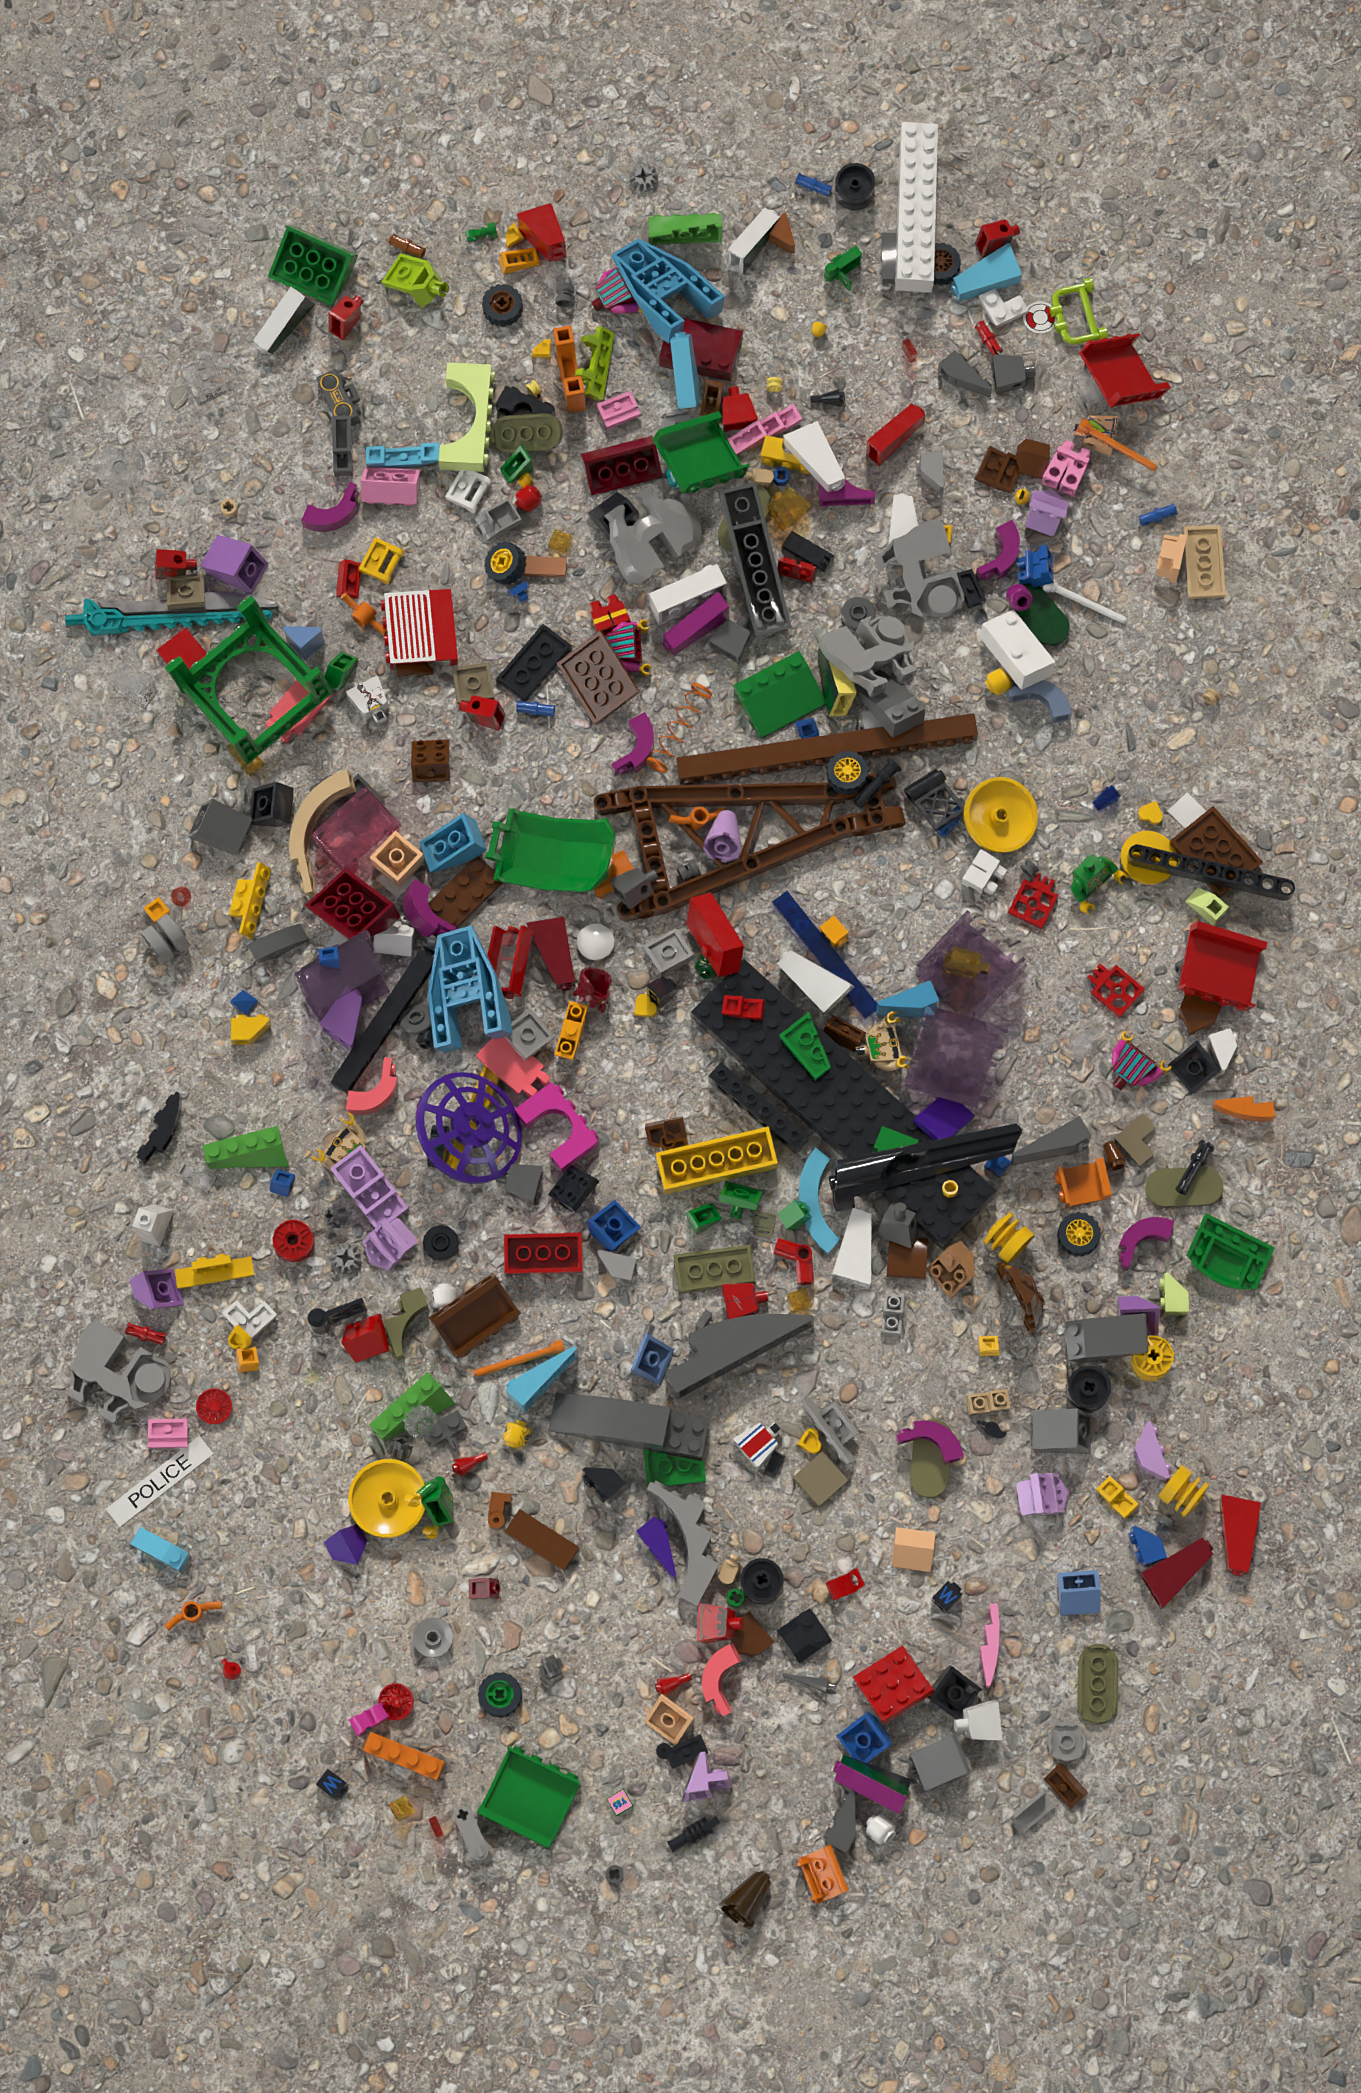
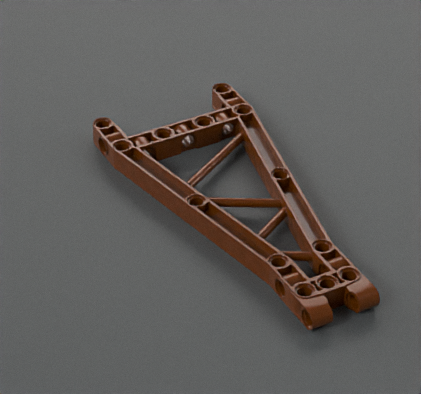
M877 772L868 774L867 783H871L876 777ZM895 776L890 779L891 782L882 786L869 800L876 801L878 803L876 806H870L867 802L863 807L864 812L841 816L829 821L833 805L855 799L865 789V786L858 793L843 795L836 792L835 796L827 794L830 790L834 791L829 786V782L636 786L597 795L594 798V810L600 816L628 811L633 812L646 873L651 871L650 867L652 865L660 866L655 871L658 880L651 883L654 891L653 894L631 908V912L628 914L621 912L623 908H628L621 901L617 906L619 919L629 922L666 914L690 904L692 897L707 893L714 894L842 839L905 826L906 822L902 807H884L882 795L897 788ZM737 792L740 794V797L733 798L731 794ZM637 794L644 796L641 800H637L634 797ZM600 802L607 803V806L604 808H600L597 805ZM781 805L826 806L819 826L805 831ZM756 806L739 860L726 865L724 862H721V859L715 857V860H711L719 868L670 888L652 808H662L669 816H679L672 807ZM764 806H771L798 835L749 855ZM874 818H880L882 822L876 824L872 820ZM678 824L705 853L704 841L688 824ZM837 826H843L845 830L839 832L835 828ZM646 829L652 831L650 835H644L642 832ZM755 863L757 866L754 869H750L747 865ZM661 900H666L668 904L666 906H660L658 902Z

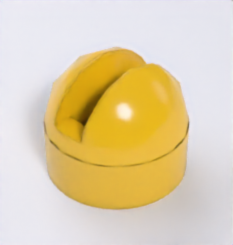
M814 322L811 331L815 337H821L825 334L827 326L821 322Z
M526 472L519 478L517 483L524 487L526 485H533L534 480Z
M1019 489L1015 493V501L1018 504L1025 505L1029 502L1030 494L1026 489ZM1025 493L1023 500L1019 499L1021 494Z
M951 1180L946 1181L942 1187L943 1194L949 1198L954 1197L958 1192L957 1183Z

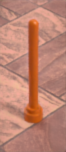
M1083 418L1076 430L1082 435L1083 433L1086 435L1090 434L1152 471L1157 470L1155 463L1096 430L1087 419Z
M560 1339L554 1341L550 1347L476 1369L474 1375L479 1377L551 1354L558 1355L565 1351L563 1342Z

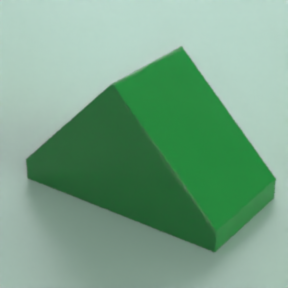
M521 445L503 464L500 470L507 481L513 483L526 472L529 473L534 470L533 460L524 446Z
M713 1203L689 1210L686 1213L687 1220L696 1234L722 1220Z

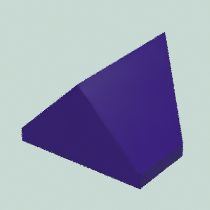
M358 1524L337 1531L324 1544L333 1560L358 1565L368 1540Z

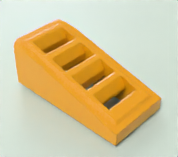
M536 248L501 252L499 256V264L503 274L540 265ZM528 255L531 256L532 261H529Z

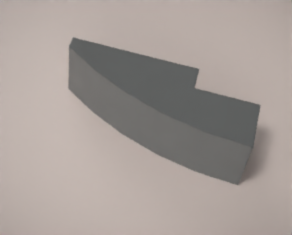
M881 233L882 284H895L897 233Z
M332 416L334 476H353L351 416Z
M299 923L249 943L248 947L257 964H260L274 956L276 958L309 941V938Z

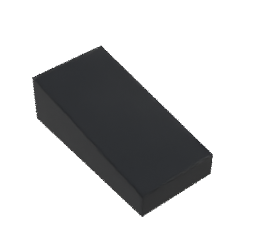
M774 1450L763 1474L775 1479L785 1455Z

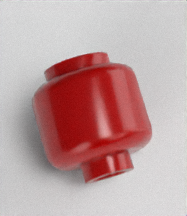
M526 485L516 492L515 497L517 501H515V504L520 511L524 509L526 512H531L541 505V498L543 496L535 485Z

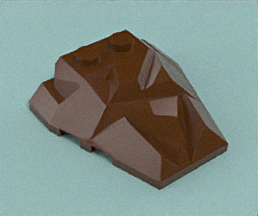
M1002 1262L996 1263L995 1269L1003 1285L1009 1282L1024 1311L1021 1319L1029 1335H1034L1043 1309L1044 1298L1042 1294L1038 1292L1031 1274L1029 1275L1025 1270Z

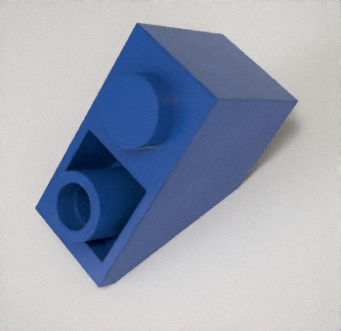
M1137 1526L1131 1527V1532L1128 1535L1131 1544L1136 1546L1135 1556L1138 1563H1142V1566L1145 1567L1167 1558L1161 1538Z

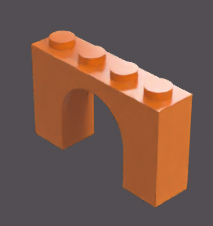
M569 325L553 328L555 351L568 413L585 411L586 403L582 377H575L578 365L572 327Z

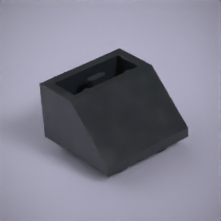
M618 492L587 513L609 541L610 527L609 521L605 517L607 513L623 504L625 507L624 519L627 526H633L639 518V511L628 498Z
M584 1467L582 1469L584 1483L590 1489L594 1487L596 1496L602 1503L607 1502L610 1505L627 1490L626 1483L614 1469Z

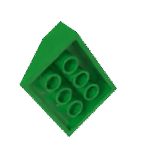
M287 226L268 277L333 306L352 273L358 254L296 226Z
M800 651L734 685V694L761 739L826 705L824 696Z

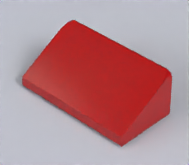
M348 559L339 562L336 597L341 598L342 594L347 593L351 598L358 599L361 575L359 567L361 563Z

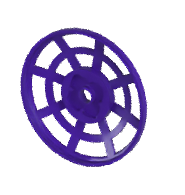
M451 1073L434 1081L420 1097L415 1117L418 1139L428 1159L442 1173L463 1183L484 1184L504 1175L510 1169L511 1164L515 1163L522 1142L520 1119L509 1097L492 1081L473 1073ZM456 1077L472 1078L478 1080V1088H457L451 1079ZM444 1082L450 1092L443 1097L439 1106L428 1104L427 1102L432 1092ZM486 1085L496 1091L507 1106L502 1108L494 1097L485 1092ZM461 1093H476V1103L466 1102ZM454 1096L460 1106L455 1111L445 1109L448 1101ZM484 1097L493 1103L497 1108L496 1111L490 1113L483 1106ZM425 1111L436 1114V1127L439 1137L429 1141L425 1129ZM509 1113L514 1118L517 1142L509 1137V1123L506 1116ZM443 1116L451 1119V1131L445 1133L443 1128ZM499 1117L503 1121L504 1134L495 1129L494 1120ZM470 1121L476 1124V1130L471 1128ZM494 1137L502 1141L498 1150L492 1154L488 1143ZM456 1138L464 1146L463 1152L458 1151L449 1140ZM444 1144L452 1155L460 1159L457 1169L455 1170L447 1165L433 1148ZM508 1145L515 1150L514 1155L509 1163L498 1171L495 1159L503 1153ZM482 1147L486 1156L484 1158L470 1157L471 1150ZM467 1163L477 1165L488 1163L491 1174L487 1176H471L464 1174Z

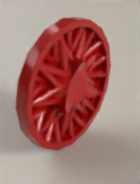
M211 1388L204 1391L198 1397L196 1411L203 1422L210 1425H218L229 1418L232 1412V1401L225 1391Z
M392 1683L381 1690L378 1704L383 1703L386 1713L390 1716L388 1719L399 1721L405 1719L411 1713L414 1707V1697L407 1686L401 1683Z

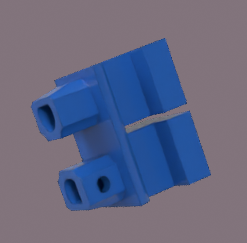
M1046 544L1039 546V550L1035 552L1025 550V556L1017 558L1019 570L1026 569V571L1017 573L1020 584L1030 583L1032 587H1038L1054 583L1053 556Z

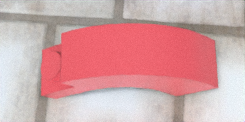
M384 1057L382 1077L374 1089L367 1092H348L347 1112L353 1115L371 1114L390 1102L398 1087L397 1077H392L396 1073V1064H393L392 1058Z
M733 1643L721 1648L709 1659L702 1676L704 1698L706 1702L714 1700V1708L722 1716L733 1712L722 1691V1678L729 1668L742 1662Z

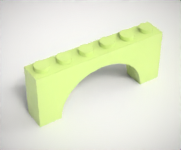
M447 362V388H453L464 393L472 401L476 409V417L473 426L464 437L456 442L440 445V470L484 472V465H488V454H485L486 449H489L490 438L487 437V432L491 431V421H488V417L492 416L490 399L494 397V388H491V383H495V372H492V367L489 364Z

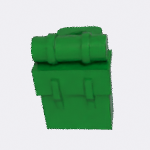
M856 245L844 254L837 255L831 260V263L826 265L824 278L827 282L837 279L840 280L848 291L851 290L852 284L845 275L861 264L862 252Z

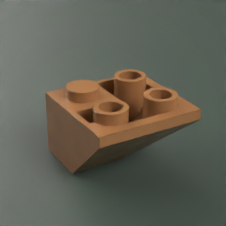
M962 1241L949 1246L926 1268L949 1299L954 1297L975 1277L973 1255Z

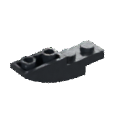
M177 1091L174 1095L171 1094L167 1098L166 1106L163 1110L160 1109L155 1114L153 1122L158 1129H154L150 1133L149 1141L146 1145L143 1144L137 1151L138 1155L136 1157L144 1165L147 1164L156 1150L163 1154L174 1137L182 1109V1097Z

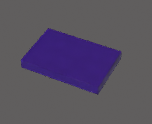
M946 1090L917 1115L912 1122L932 1140L956 1135L973 1120L975 1115Z

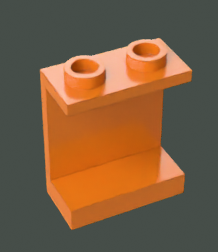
M1098 1158L1094 1163L1065 1169L1059 1166L1057 1173H1054L1055 1182L1060 1184L1061 1188L1059 1199L1061 1203H1064L1065 1208L1111 1199L1112 1192L1104 1158Z

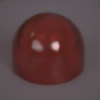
M184 886L175 888L171 893L172 901L178 906L186 905L191 900L190 890ZM178 892L184 895V901L181 902L177 899Z

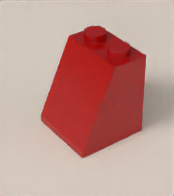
M552 203L517 213L519 231L549 262L560 261L566 257L565 239Z

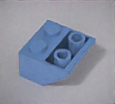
M1098 1570L1057 1574L1061 1616L1100 1613Z

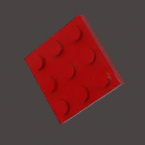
M903 1645L853 1676V1680L883 1724L888 1723L935 1693Z

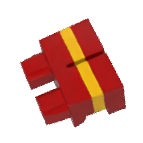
M616 594L606 598L608 605L605 607L601 606L599 600L590 603L591 620L596 633L603 631L604 635H607L621 622H631L623 602L619 601Z

